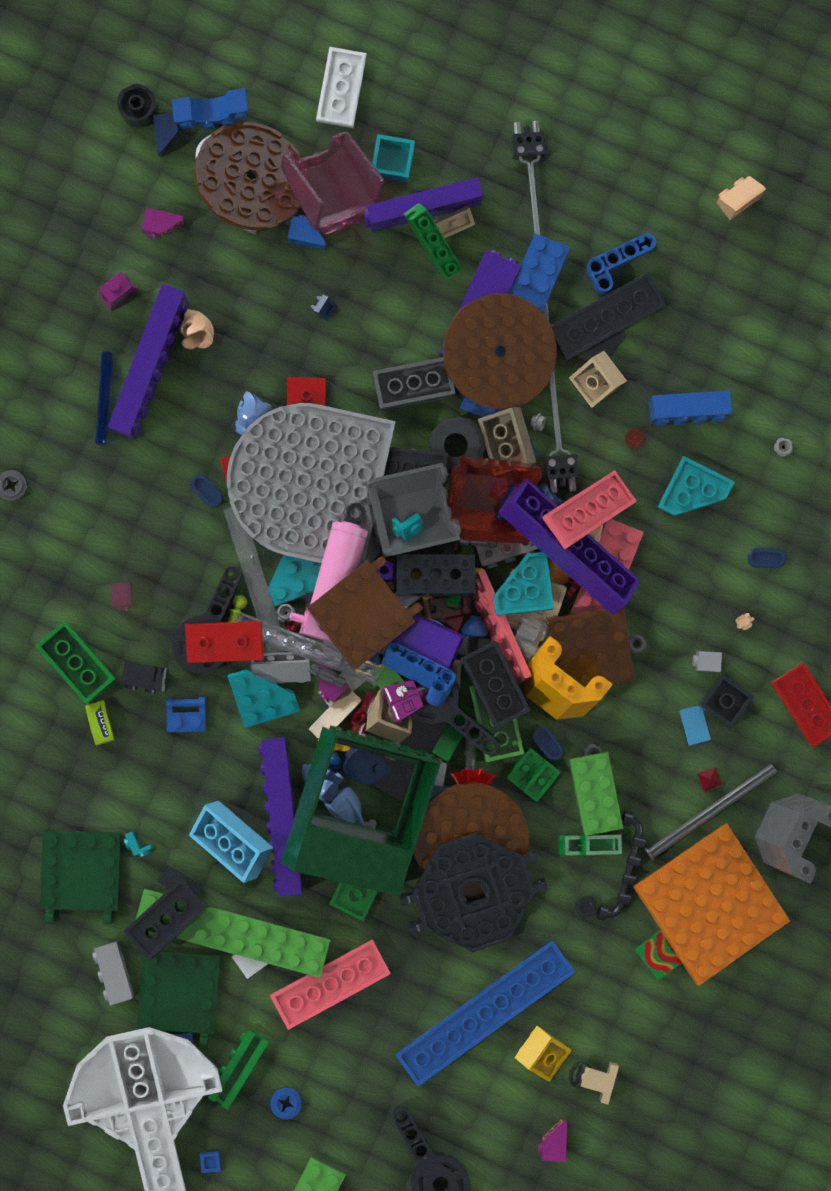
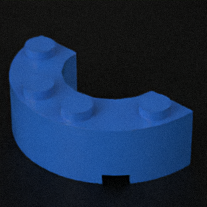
M245 88L229 90L224 96L213 99H193L187 97L172 100L174 123L184 129L204 127L205 130L215 129V126L218 125L227 127L234 125L233 122L246 119L249 114Z

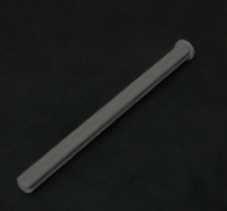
M772 764L768 765L648 849L644 848L650 859L654 861V858L776 774L775 767Z

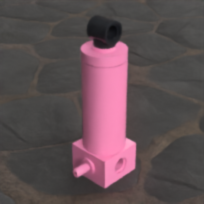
M360 503L349 504L344 510V520L342 523L333 522L311 604L360 564L368 531L360 526L361 520L365 516V508ZM351 508L359 510L357 518H353L350 515ZM307 610L304 616L293 612L290 614V620L301 623L299 634L331 642Z

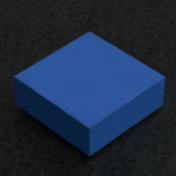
M220 1151L200 1152L201 1173L221 1171Z

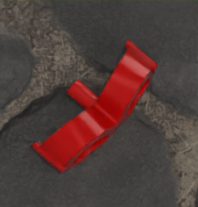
M572 580L568 581L572 586L565 593V596L568 598L579 587V584Z

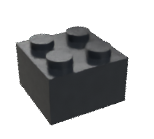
M720 674L697 706L727 728H732L754 696L724 674Z

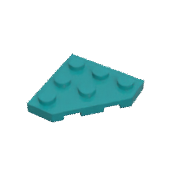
M683 456L657 508L676 516L725 500L735 481Z
M543 552L528 553L493 596L495 616L554 609L548 559Z
M283 555L268 587L275 607L305 595V592H314L321 567L320 563Z
M247 669L228 675V680L245 728L300 711L294 691L288 688L284 689L278 686L277 683L264 677L256 676Z

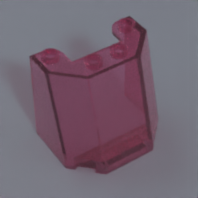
M348 131L334 134L331 137L327 150L316 152L306 158L299 159L300 155L297 151H288L283 155L280 167L311 226L316 231L320 230L323 234L328 235L358 223L362 219L360 215L367 210V205L378 202L384 179Z

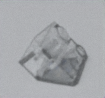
M540 612L522 613L517 625L515 639L525 661L528 663L531 657L539 650L540 641L543 642L547 633V615Z

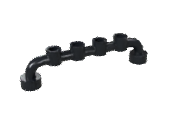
M626 810L621 818L622 825L630 827L632 824L635 826L636 831L632 838L631 850L627 857L626 869L622 876V885L617 896L616 907L614 910H609L608 906L602 904L598 907L596 918L605 921L606 918L617 917L622 912L624 904H630L631 894L628 893L629 886H634L636 881V875L632 874L634 867H639L641 856H637L639 848L643 849L646 843V838L642 837V823L639 819L633 817V812Z

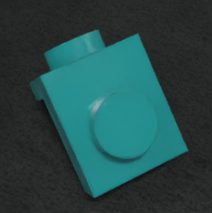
M415 513L403 523H400L396 518L392 519L393 532L397 537L401 536L406 542L425 529L422 518L418 513Z
M134 831L125 834L126 839H124V843L128 850H132L134 856L139 854L140 857L151 853L149 849L153 848V844L141 848Z

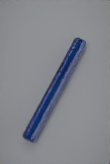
M103 351L101 355L95 440L97 445H106L112 369V352Z

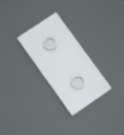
M329 47L316 122L349 128L354 127L367 53Z

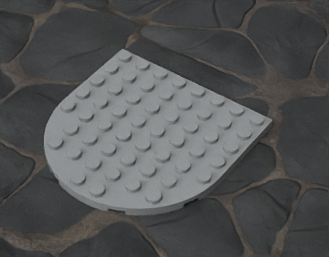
M311 403L281 406L265 413L246 429L239 441H237L229 460L227 488L230 504L237 520L253 539L266 548L286 556L322 563L333 522L342 523L345 508L351 503H360L365 508V516L361 520L360 526L368 531L360 566L362 560L366 559L373 527L367 502V496H369L367 481L384 476L396 422ZM351 508L350 515L353 518H357L359 510Z

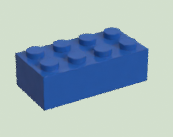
M730 391L653 395L649 400L650 424L661 427L673 422L674 425H685L688 421H693V424H703L707 420H712V423L724 422L732 414Z

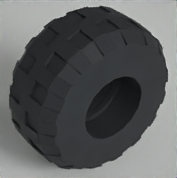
M453 417L440 422L432 432L429 441L430 451L450 453L448 473L460 475L471 472L481 465L487 453L481 428L474 421L464 417ZM462 434L468 442V448L463 456L456 458L450 453L449 442L453 436Z

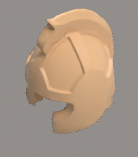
M187 309L180 327V332L185 337L182 340V345L187 349L209 347L214 337V329L210 320L199 311Z

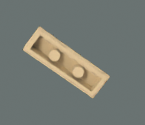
M348 687L316 720L309 730L319 739L322 727L338 726L362 700Z

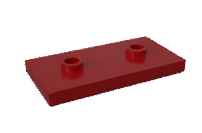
M287 377V405L311 403L325 406V378Z
M262 621L185 624L187 663L264 660Z
M804 662L770 682L811 748L831 737V704Z

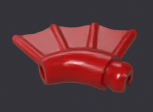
M465 767L459 772H451L450 776L455 785L469 784L470 782L489 785L496 777V774L487 773L483 768L471 770Z

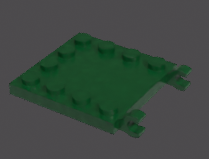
M43 831L40 909H46L45 923H55V909L104 910L103 924L113 923V911L119 910L121 833Z
M161 951L156 957L148 961L142 954L137 1029L150 1027L162 1031L201 1033L199 1047L207 1048L209 1034H215L221 955Z

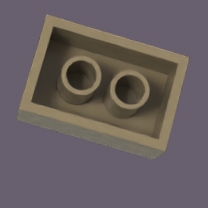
M512 407L478 419L494 474H503L536 463L521 407Z

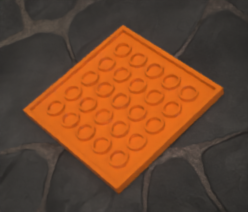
M727 823L633 886L697 986L707 981L790 922Z

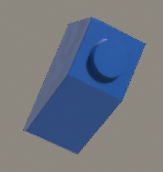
M304 215L292 216L288 242L326 250V242L313 222Z

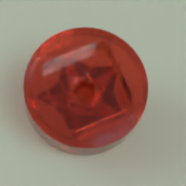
M631 429L625 435V443L630 448H638L644 442V435L638 429Z

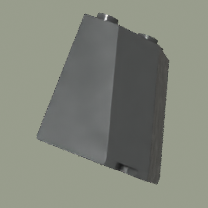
M443 463L377 477L367 481L369 511L377 542L381 543L384 557L460 540L461 528L459 524L450 519L452 511L450 506H447L446 499L448 494L446 488L442 485V483H445L446 478H448V472L446 467H443ZM415 513H418L422 518L425 529L407 542L401 536L397 537L392 530L394 527L392 519L396 518L400 523H403Z
M798 793L772 801L754 836L762 855L763 863L798 880L811 884L816 868L812 862L801 856L818 822L831 827V805Z

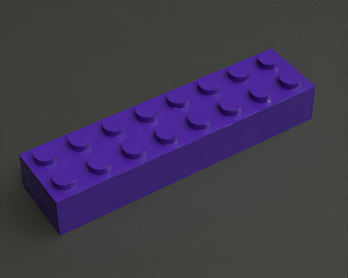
M165 284L161 285L108 428L113 433L132 440L135 439V436H139L142 429L140 425L141 420L146 418L149 410L147 404L149 400H153L155 390H153L155 383H159L162 376L160 370L162 365L165 366L168 361V349L174 345V333L180 329L182 323L180 317L182 312H186L189 305L184 291Z
M528 479L524 480L514 488L498 513L612 615L626 606L640 580L589 534L564 549L542 518L558 506Z
M287 738L262 740V744H259V754L264 759V763L261 764V773L266 777V783H263L264 795L268 796V802H265L266 814H270L267 830L268 834L272 833V840L269 841V844L273 847L271 853H274V860L271 861L272 873L276 872V879L273 880L274 892H278V896L302 894V873L291 870L281 862L295 818Z

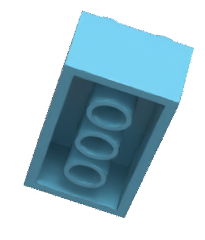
M220 801L206 804L203 807L189 834L190 837L243 883L258 877L273 850L269 843Z

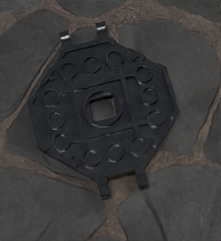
M475 832L437 844L414 890L411 893L406 892L399 896L402 906L412 902H416L421 921L408 923L411 934H416L422 930L430 933L433 932L447 941L465 947L471 952L509 941L534 894L548 889L544 878L532 883L526 864L539 861L536 850L534 849L525 855H521ZM477 881L481 882L485 897L467 903L462 889L463 886Z

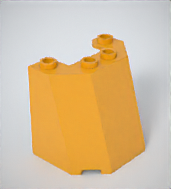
M549 636L527 663L532 676L524 681L526 697L556 720L583 717L603 698L613 684L604 677L596 676L591 679L586 687H583L554 664L561 655L562 648L555 639Z

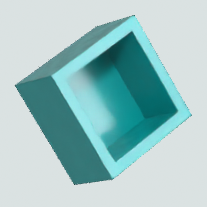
M377 134L371 177L409 183L415 141Z

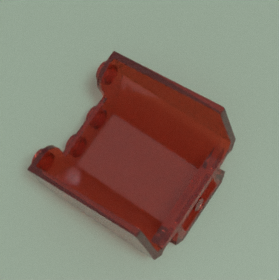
M462 455L459 459V465L454 466L451 471L447 506H450L452 511L451 521H455L456 524L460 525V537L465 541L529 544L530 540L498 512L514 488L524 480L528 479L534 485L538 484L542 478L541 468L531 463Z

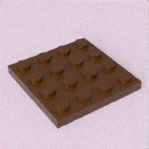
M624 607L613 615L606 608L547 617L550 636L562 648L561 655L554 664L583 687H586L591 679L596 676L604 677L612 684L635 681Z

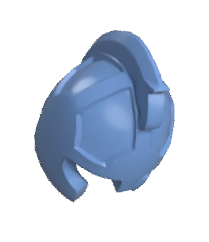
M248 391L243 396L244 401H240L237 408L238 420L235 422L237 428L235 431L241 435L255 420L273 408L272 405L262 402Z
M311 764L303 765L302 777L304 782H306ZM328 768L319 800L329 803L336 797L338 785L343 781L341 774L335 773Z
M350 787L340 789L337 793L338 796L331 804L325 803L327 809L336 819L363 825L360 800Z

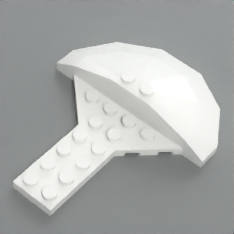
M148 1027L108 1036L76 1066L63 1108L68 1126L89 1122L105 1130V1133L117 1140L120 1139L127 1143L129 1147L135 1150L145 1191H186L174 1139L202 1096L222 1092V1085L218 1068L189 1040Z

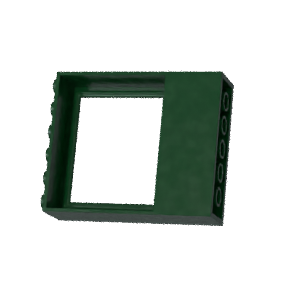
M330 725V728L322 727L281 862L295 872L400 896L441 762L435 759V755L423 749L417 748L415 750L404 744L399 746L389 740L383 739L381 741L374 736L366 734L362 736L358 732L352 730L344 731L341 730L342 728ZM336 743L414 764L393 833L314 813Z

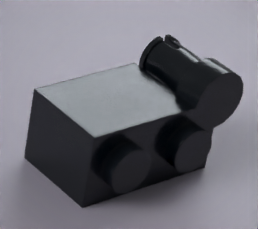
M125 661L121 684H126L125 688L132 690L142 687L145 688L144 692L156 694V690L167 692L168 684L166 683L169 669Z

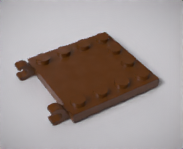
M383 556L379 557L372 564L366 560L305 608L353 670L360 667L415 623L412 617L423 609L418 602L406 610L376 570L387 562Z

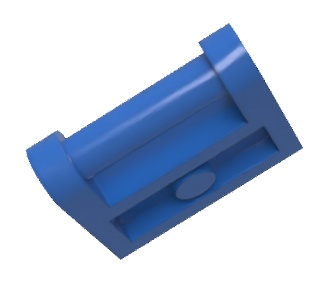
M199 697V699L166 698L167 732L206 731L205 697ZM199 706V712L173 713V707Z

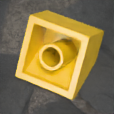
M536 1026L514 1058L528 1070L550 1082L572 1050L554 1036Z

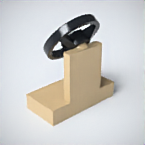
M579 1061L572 1066L569 1072V1082L578 1089L585 1087L601 1092L600 1102L609 1104L619 1066L616 1063L610 1062L607 1073L592 1069L587 1062ZM582 1064H586V1065H587V1067L585 1068V1070H584ZM578 1067L579 1071L576 1074V1080L573 1082V1073Z

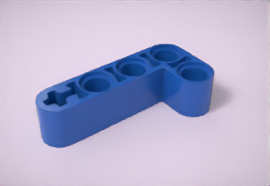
M650 233L643 234L592 258L587 265L586 271L595 291L600 295L608 294L613 286V280L609 272L651 253L656 245L654 235ZM644 241H646L647 243H651L649 247L647 245H642ZM631 248L635 254L629 256L625 253V249ZM614 256L618 262L611 264L608 261V257ZM597 264L601 270L594 272L591 269V265ZM606 281L609 287L602 289L599 286V282Z
M389 643L382 660L384 666L429 689L426 697L428 703L434 706L442 705L452 690L456 679L455 673L398 643Z

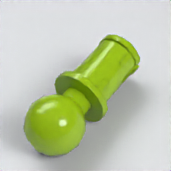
M236 595L232 601L234 609L229 610L231 613L228 622H240L241 616L244 615L241 609H244L247 605V598L245 596Z

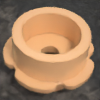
M749 613L741 615L735 620L737 628H742V630L750 628L753 625L754 618H751Z

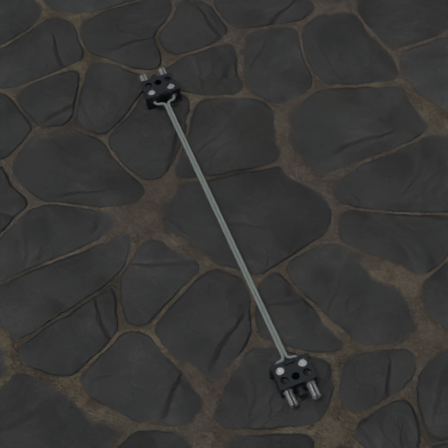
M539 121L532 122L533 132H530L529 126L523 127L524 133H521L520 122H515V134L512 136V159H520L522 163L528 164L534 231L540 235L533 164L538 162L540 158H544L547 154L544 132H540ZM533 158H537V159H535V160H533V161L531 162V165H530V162H529V161L523 160V159H533ZM546 304L543 314L549 321L548 306ZM553 371L550 378L556 450L552 451L542 462L545 465L546 481H550V489L553 493H557L556 480H559L560 487H566V479L569 480V490L574 492L576 491L575 479L579 477L578 455L570 454L569 451L562 449L555 375ZM559 449H560L561 452L568 454V455L552 456L553 454L557 453V452L559 451Z

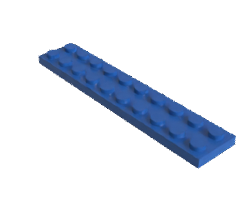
M535 233L509 294L526 299L543 313L570 251V247ZM502 346L496 347V355L499 357L504 355V348ZM465 397L460 406V409L481 418L501 411V409L482 407Z
M551 940L405 1046L395 1056L419 1087L574 974L575 971L553 940Z

